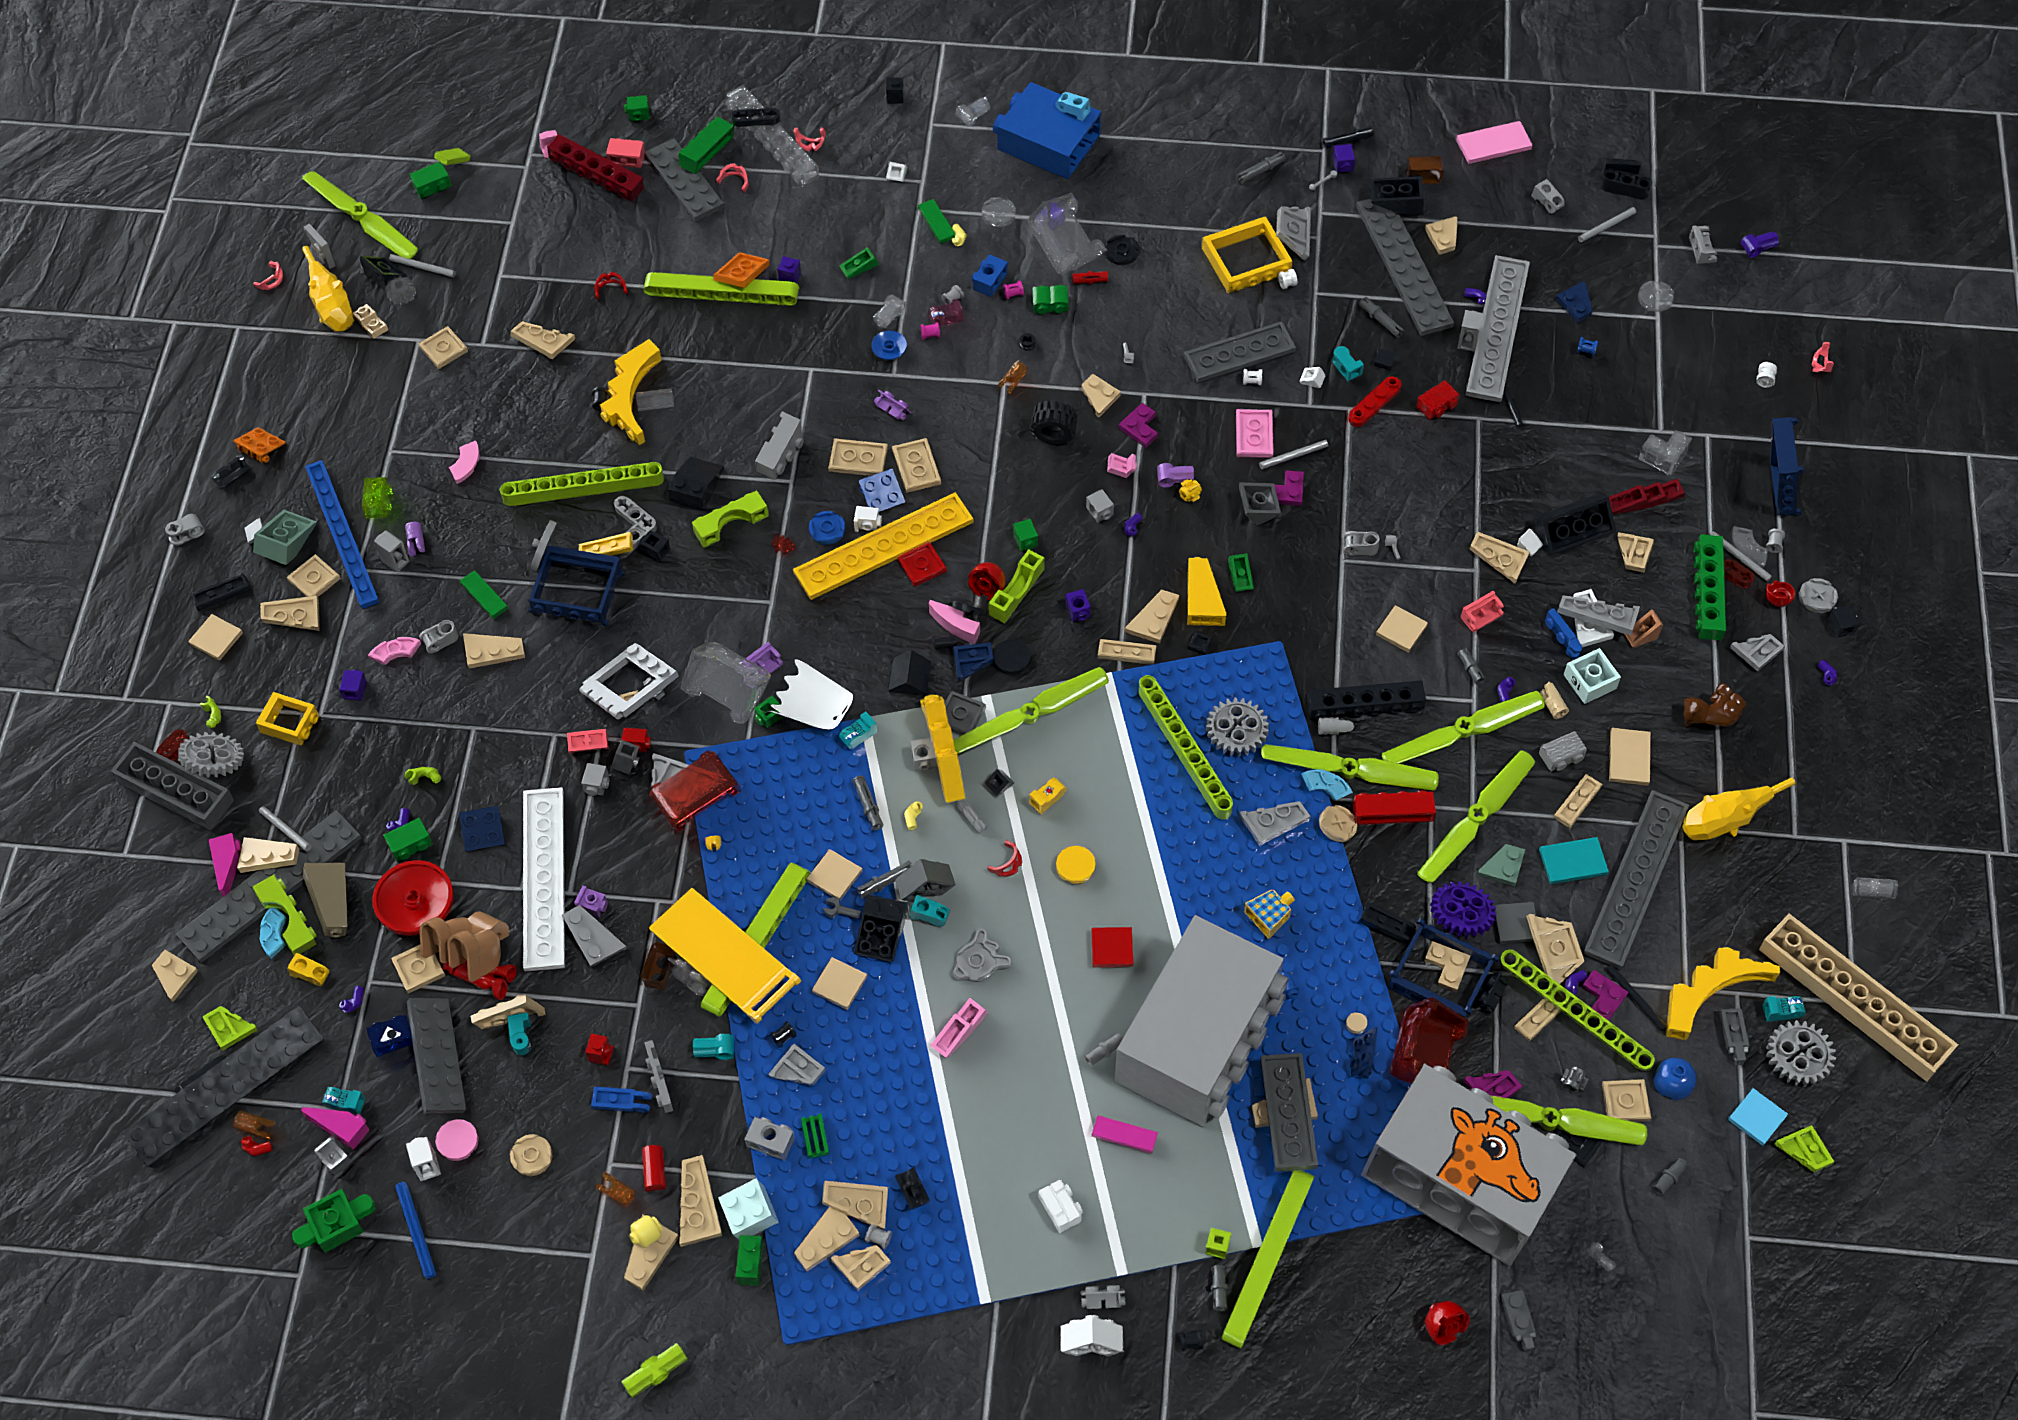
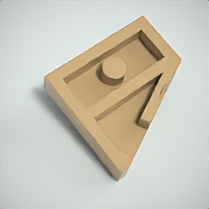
M1456 216L1426 225L1425 230L1438 254L1455 250Z
M1094 374L1082 384V391L1088 397L1090 405H1093L1098 417L1121 396V391Z
M1618 532V542L1625 569L1644 573L1654 539Z
M166 950L152 964L168 997L173 1002L198 972L194 966Z

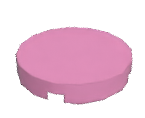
M455 1119L447 1122L440 1128L435 1142L442 1156L450 1161H460L468 1158L475 1151L479 1138L476 1129L471 1123Z

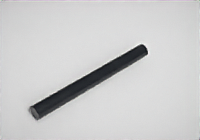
M1505 383L1503 397L1517 428L1523 427L1522 419Z
M1613 965L1609 966L1606 969L1608 973L1623 989L1629 992L1628 995L1653 1023L1663 1031L1667 1027L1665 1022Z

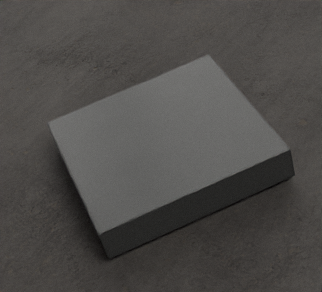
M951 691L945 701L947 719L951 731L964 735L975 729L986 709V704Z
M1534 902L1494 905L1496 907L1495 922L1500 944L1534 942L1526 918L1529 914L1536 916Z

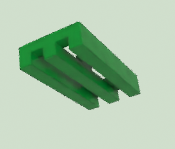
M822 1114L801 1118L809 1159L830 1155ZM819 1121L824 1151H820L815 1127V1122ZM807 1123H811L816 1149L815 1153H812Z

